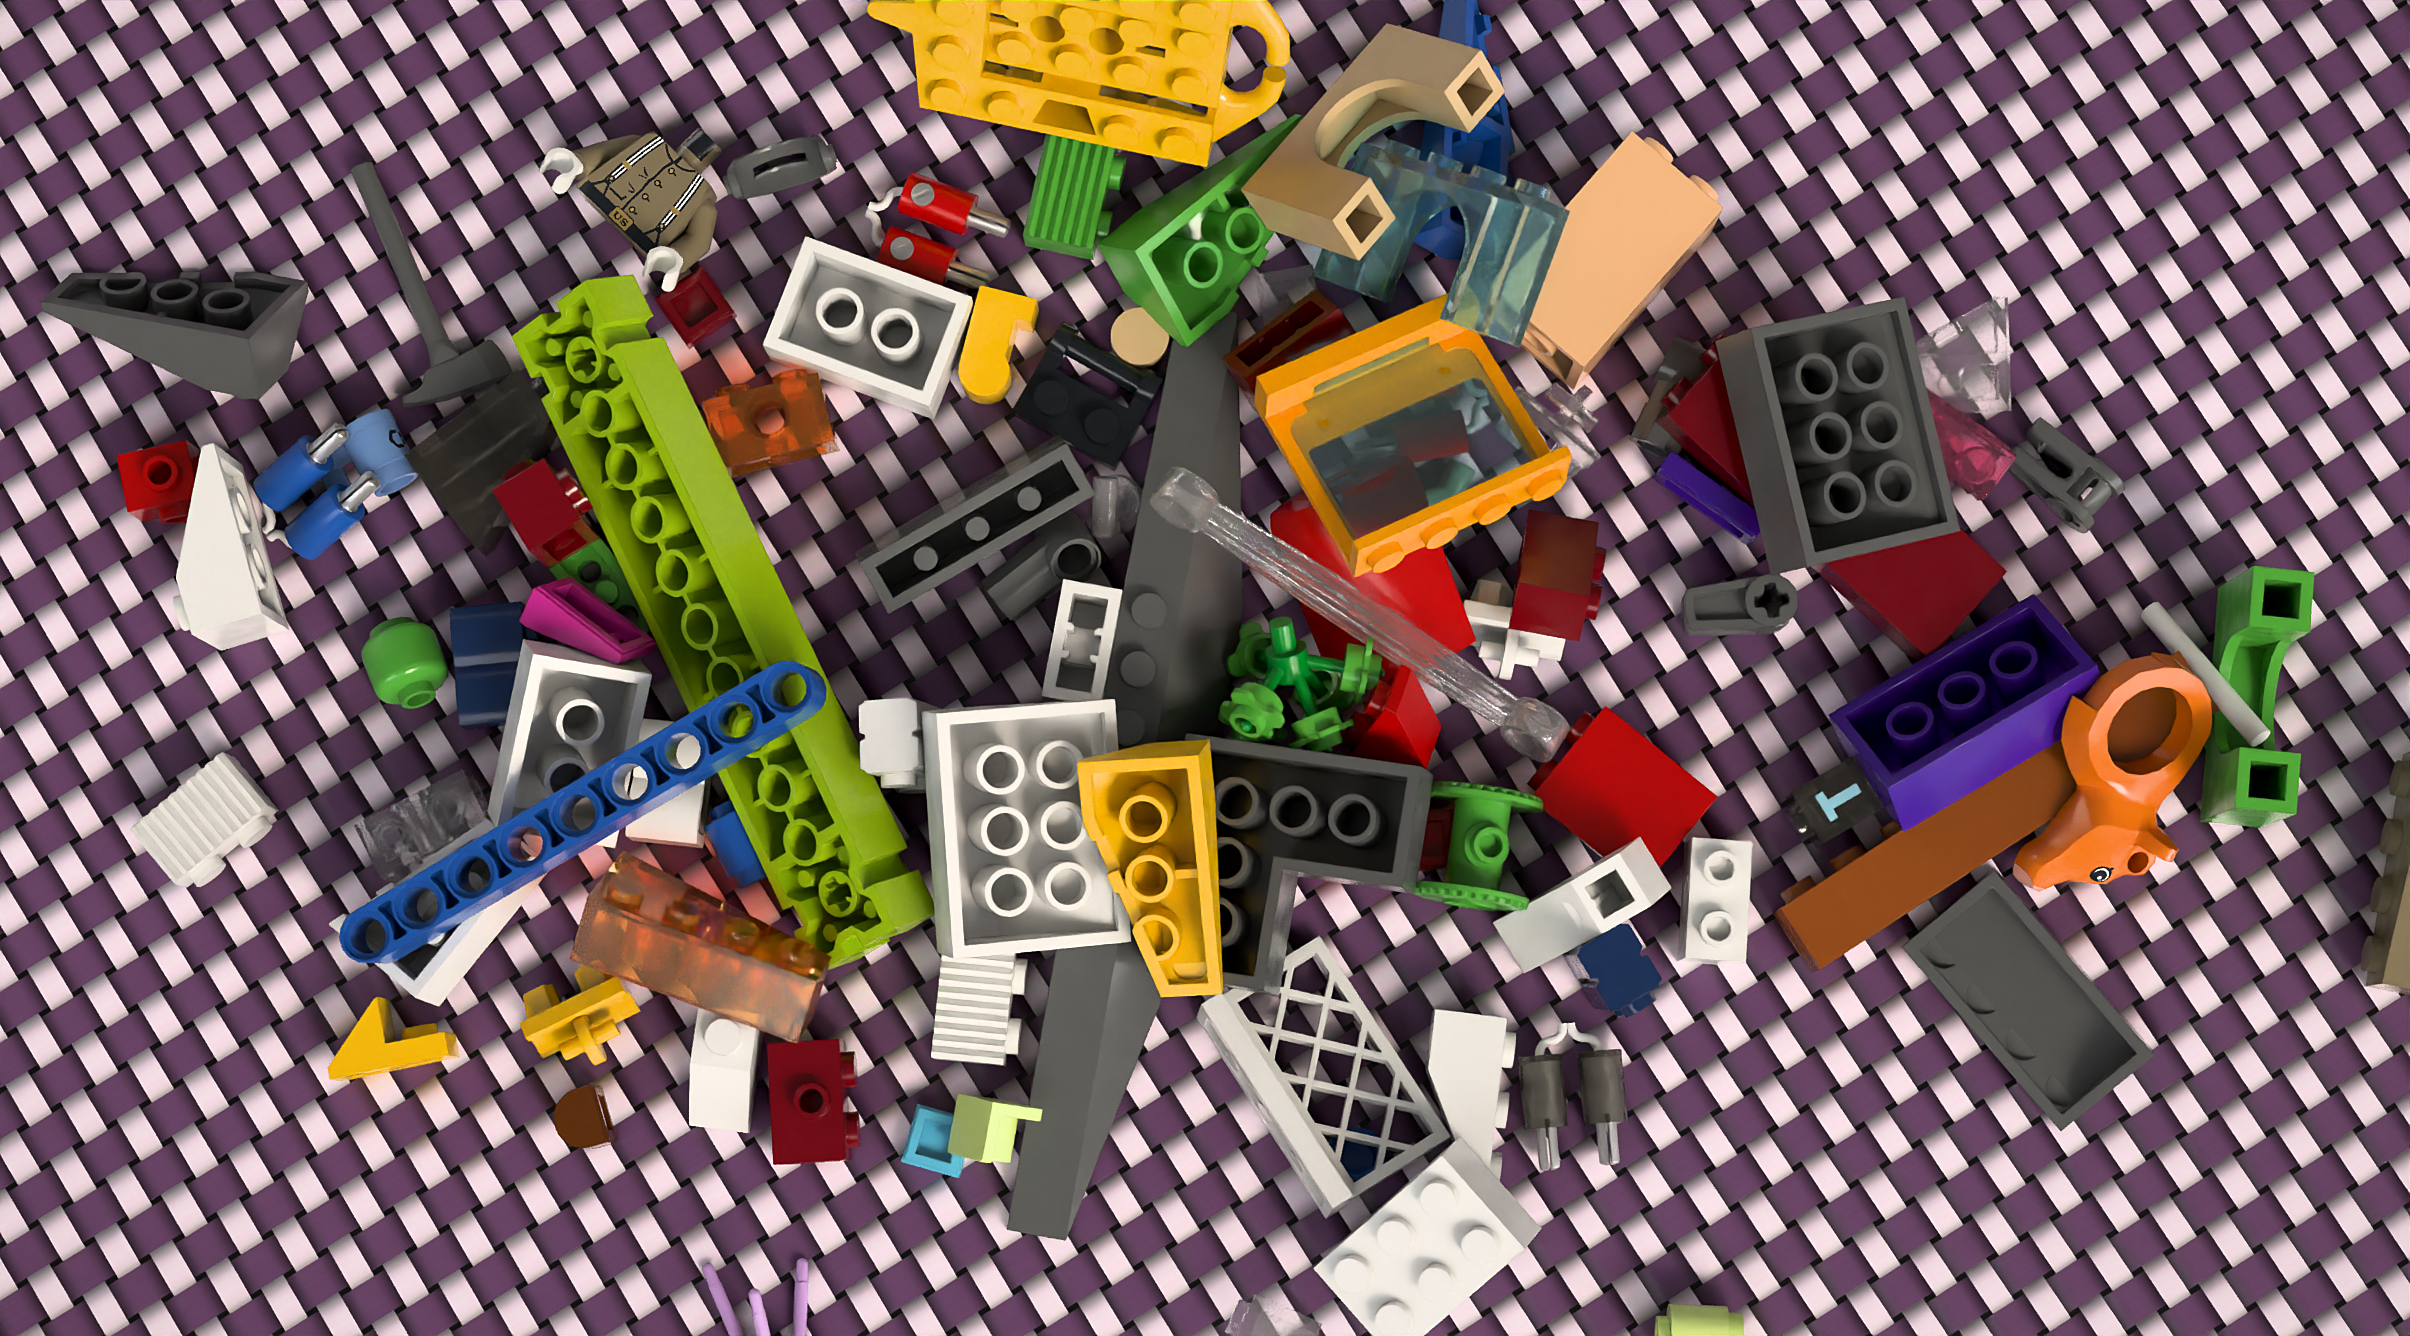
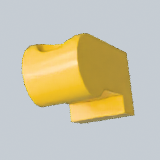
M980 285L958 371L964 392L972 401L991 405L1000 402L1008 394L1012 385V374L1008 363L1017 331L1020 329L1034 333L1039 314L1037 299Z

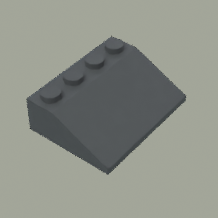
M1905 297L1754 327L1715 341L1771 576L1960 531Z

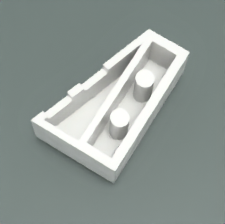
M488 819L484 820L425 859V865L396 884L391 882L377 891L376 894L378 896L375 898L495 828L493 822ZM521 841V851L524 857L529 861L535 859L538 854ZM483 859L477 860L469 871L471 886L476 891H480L487 885L490 879L489 866ZM547 873L401 959L388 964H375L415 998L440 1006ZM429 889L421 894L417 903L419 916L427 922L434 917L438 907L437 898ZM342 914L330 922L329 925L340 934V928L345 918L349 915ZM378 920L373 921L366 931L365 939L368 947L373 952H377L385 941L386 933L383 925Z

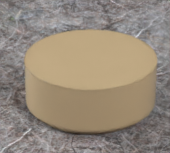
M1142 307L1131 308L1120 314L1113 323L1111 346L1117 358L1137 369H1145L1156 365L1165 356L1169 346V334Z

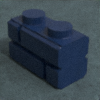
M1620 923L1605 933L1562 955L1574 976L1584 979L1581 987L1594 1009L1614 1011L1617 1017L1624 1015L1625 1018H1628L1657 1000L1652 990L1659 987L1662 977L1649 956L1640 955L1643 946L1629 924Z

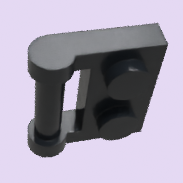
M1063 321L1053 335L1047 351L1013 407L1012 414L1051 437L1059 434L1069 447L1115 471L1164 385L1165 377L1151 369L1147 373L1142 372L1079 337V329ZM1068 356L1134 393L1135 396L1129 407L1126 408L1059 371L1066 357Z

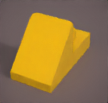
M375 997L328 1066L329 1079L347 1081L459 1058L456 1034L449 1032L438 1033L437 1024L432 1023L400 1030L402 1040L396 1041L389 1000Z

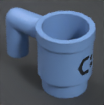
M389 409L368 413L346 426L350 437L331 454L334 460L333 469L321 480L326 489L336 483L349 487L351 484L342 467L351 461L360 476L366 471H371L378 476L376 479H380L381 486L374 492L377 497L392 494L409 485L417 478L418 473L412 464L413 454Z

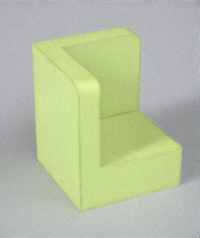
M958 1093L947 1153L984 1163H991L992 1161L1010 1163L1018 1118L1041 1121L1043 1109L1008 1100Z

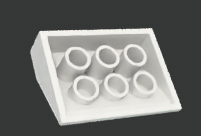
M1115 699L993 705L921 711L937 953L952 959L1131 942L1129 916L1118 892L1114 893L1107 877L1108 869L1095 840L1091 841L1083 824L1077 762L1081 759L1118 751Z

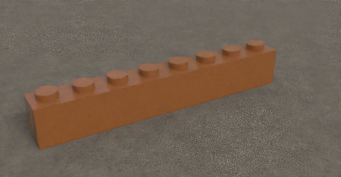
M2180 651L2170 655V657L2195 674ZM2154 687L2140 691L2122 705L2113 717L2107 734L2108 753L2112 761L2128 763L2143 759L2161 746L2171 733L2177 716L2176 697L2171 688ZM2211 698L2213 715L2216 712H2218L2219 709ZM2061 740L1905 832L1901 830L1894 820L1879 829L1885 840L1866 852L1859 842L1830 861L1836 872L1816 884L1812 877L1808 875L1780 893L1786 904L1774 911L1773 914L1811 972L1818 971L2053 819L2077 787L2068 768Z

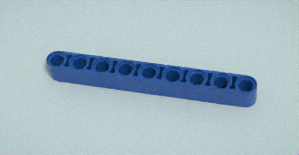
M781 661L771 665L353 911L345 918L340 928L339 940L342 950L349 958L359 963L388 964L401 959L813 717L821 710L826 700L827 688L824 679L816 670L795 661ZM800 674L805 680L806 694L797 705L787 707L781 697V687L787 678ZM747 705L753 714V725L746 735L735 738L730 732L729 717L737 707ZM693 735L699 742L701 748L700 756L692 767L684 769L678 763L676 756L677 748L683 739ZM640 766L646 772L648 778L647 788L639 798L631 799L624 787L625 778L633 768ZM588 797L594 805L595 818L590 826L580 830L574 824L572 817L573 809L577 802ZM535 828L541 834L543 840L542 849L535 859L529 861L522 854L521 840L529 829ZM483 859L489 866L490 879L482 890L476 891L470 884L469 871L477 860ZM429 889L435 894L438 907L434 917L426 922L419 916L417 903L421 894ZM375 920H378L383 925L386 933L384 944L377 952H373L368 947L365 939L369 925Z

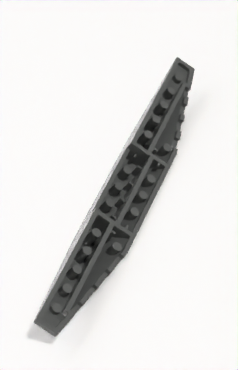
M1229 312L1188 347L1181 346L1173 338L1103 699H1115L1118 750L1147 743L1185 741L1186 733L1220 737L1222 722L1218 719L1220 706L1227 699L1231 677L1226 667V660L1229 655L1235 653L1243 612L1239 386L1221 359L1238 346V313ZM1131 921V942L1056 949L1029 1106L1043 1110L1041 1121L1026 1120L1007 1225V1230L1063 1241L1067 1240L1123 1095L1161 1004L1162 997L1151 973L1146 972L1147 964L1132 933L1134 927Z

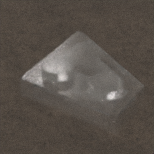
M1994 296L1915 341L1933 415L2011 411L2008 297Z

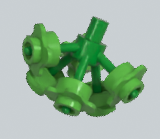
M1281 616L1270 620L1268 623L1270 633L1264 632L1262 626L1257 622L1244 624L1239 630L1241 640L1235 653L1227 657L1226 667L1232 676H1245L1255 681V683L1248 682L1242 684L1240 688H1235L1231 693L1232 700L1224 701L1220 706L1218 719L1232 727L1231 735L1235 740L1264 744L1265 741L1269 740L1283 742L1287 736V731L1282 727L1285 722L1282 715L1283 704L1274 693L1277 685H1294L1293 699L1298 705H1302L1305 714L1302 720L1291 724L1297 741L1289 744L1288 747L1296 749L1306 745L1308 751H1322L1323 753L1331 754L1333 746L1343 743L1339 731L1355 725L1353 719L1342 723L1339 714L1342 711L1351 709L1355 703L1361 704L1365 689L1372 690L1377 681L1385 675L1384 669L1381 668L1382 655L1372 653L1374 638L1367 636L1365 646L1347 643L1344 659L1340 660L1308 654L1306 643L1295 637L1293 622L1290 617Z

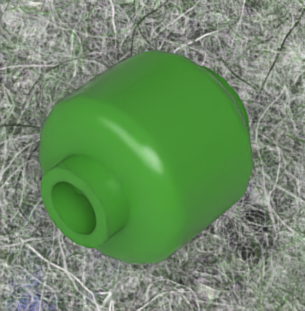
M397 617L377 625L372 629L369 634L370 638L361 651L363 664L377 698L387 704H401L405 709H415L430 703L436 697L435 691L443 686L448 677L447 663L434 630L424 623L415 622L410 617Z

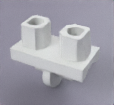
M1481 579L1478 580L1470 600H1464L1463 605L1477 640L1471 645L1480 647L1478 657L1501 661L1499 678L1511 680L1514 664L1537 668L1539 658L1560 661L1566 639L1509 629L1511 608L1505 607L1508 587L1500 582Z

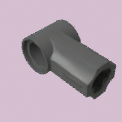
M1675 335L1653 380L1656 386L1648 402L1645 403L1629 439L1641 449L1665 459L1671 451L1678 455L1682 446L1655 422L1667 409L1660 403V400L1681 377L1685 376L1691 382L1706 366L1699 359L1705 351L1704 348Z
M1066 511L1035 529L1032 542L981 582L999 609L1010 620L1015 622L1062 586L1063 579L1077 582H1085L1091 579L1101 564V552L1081 517L1073 511Z

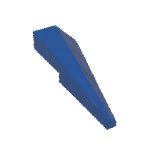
M1445 0L1439 38L1481 49L1489 62L1484 37L1492 32L1490 15H1480L1477 0ZM1491 66L1503 86L1499 66ZM1505 94L1498 99L1470 133L1425 120L1406 239L1444 259L1517 263L1533 244L1531 242H1523L1518 212L1526 207L1523 191L1513 190L1508 157L1516 151Z

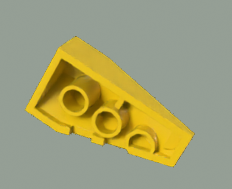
M1210 739L1147 743L1079 760L1077 762L1083 824L1091 841L1095 840L1108 869L1107 877L1114 893L1118 892L1134 927L1132 933L1160 996L1176 997L1222 994L1223 974L1216 804Z

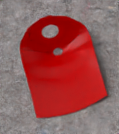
M1390 458L1343 471L1324 481L1328 488L1344 478L1359 475L1356 479L1345 485L1329 489L1333 498L1342 496V503L1339 509L1357 539L1429 507L1412 461L1407 458ZM1305 492L1280 505L1270 514L1273 542L1297 596L1320 656L1343 660L1347 643L1365 646L1367 636L1373 637L1372 653L1382 655L1381 668L1385 671L1384 677L1379 680L1387 683L1401 664L1411 668L1415 674L1443 661L1477 641L1442 546L1434 549H1428L1424 546L1406 554L1400 563L1387 571L1374 573L1371 570L1354 578Z

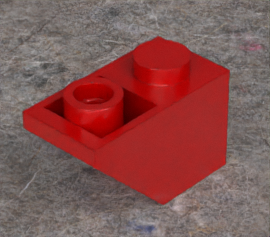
M1401 664L1387 683L1380 680L1377 681L1366 699L1363 713L1356 710L1351 715L1349 720L1353 719L1355 725L1344 729L1341 735L1343 744L1348 746L1344 756L1421 766L1427 770L1442 726L1413 670Z

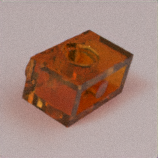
M806 369L789 370L773 376V384L750 389V385L747 383L729 385L715 391L716 398L703 401L711 437L731 478L840 451L824 385L818 373L807 375ZM769 408H777L784 411L785 421L778 431L765 434L756 430V420L761 412Z

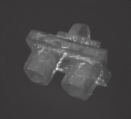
M1555 382L1544 395L1561 409L1555 416L1523 387H1516L1514 392L1536 428H1540L1556 442L1550 451L1552 452L1566 445L1571 452L1572 457L1566 482L1576 476L1583 467L1591 469L1602 456L1570 429L1567 424L1573 420L1587 433H1590L1600 420L1584 407L1585 403L1592 396L1593 391L1584 384L1572 396ZM1501 418L1494 431L1514 449L1520 451L1521 447L1504 419Z

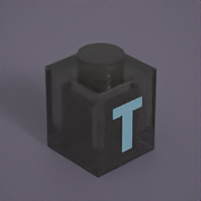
M1852 756L1787 795L1785 798L1791 807L1785 810L1784 813L1798 838L1802 842L1810 838L1817 848L1885 807L1858 762Z

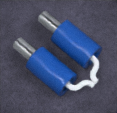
M334 423L317 439L307 435L300 437L254 480V489L262 500L263 511L267 518V523L262 528V531L267 535V539L271 542L275 539H280L287 547L308 560H315L364 517L365 509L362 502L381 486L380 479H376L378 476L371 471L363 473L349 487L336 483L292 520L284 531H272L276 523L273 510L279 512L286 511L333 469L334 460L331 454L350 437L349 431L341 423Z

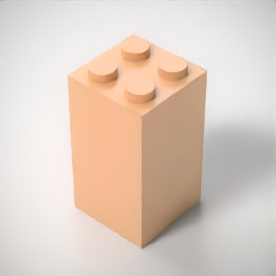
M1633 131L1494 287L1485 314L1487 318L1573 391L1710 236L1723 210V207L1716 202L1719 198L1718 194L1706 181L1696 175H1691L1690 178L1686 177L1671 164L1673 157L1662 144L1651 137H1646L1643 141Z

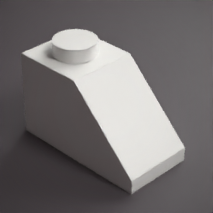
M699 1003L690 1060L689 1125L750 1133L767 1014L759 1011Z

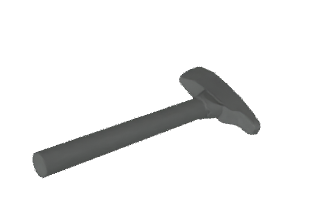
M365 162L355 166L351 170V174L429 352L430 369L426 370L421 387L401 398L402 406L409 408L448 401L510 377L512 369L505 355L493 340H486L463 354L452 344L373 163Z

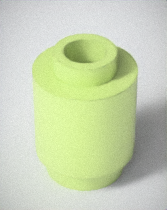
M1668 1304L1666 1316H1656L1654 1336H1744L1743 1314L1729 1312L1727 1306Z

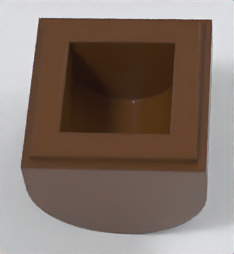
M588 1084L573 1089L562 1096L557 1103L554 1111V1126L558 1135L567 1144L578 1148L597 1149L616 1143L617 1136L602 1087Z

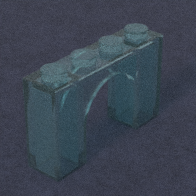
M1388 139L1384 149L1361 142L1351 171L1371 178L1396 219L1359 261L1322 248L1312 275L1347 290L1390 304L1410 248L1421 228L1442 210L1458 206L1465 225V246L1440 319L1476 334L1520 348L1570 211L1548 201L1552 192L1550 189L1518 178L1515 187L1511 188L1504 186L1507 179L1506 176L1480 166L1473 165L1471 173L1468 175L1461 172L1463 163L1437 153L1430 152L1427 162L1418 159L1420 150Z

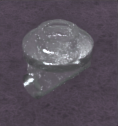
M1126 475L1094 476L1093 491L1096 495L1091 498V536L1113 538L1115 534L1134 530L1143 493L1139 485Z

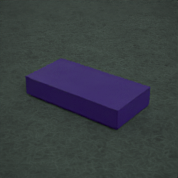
M1672 451L1658 469L1654 477L1656 478L1655 481L1742 543L1751 545L1760 533L1756 510Z

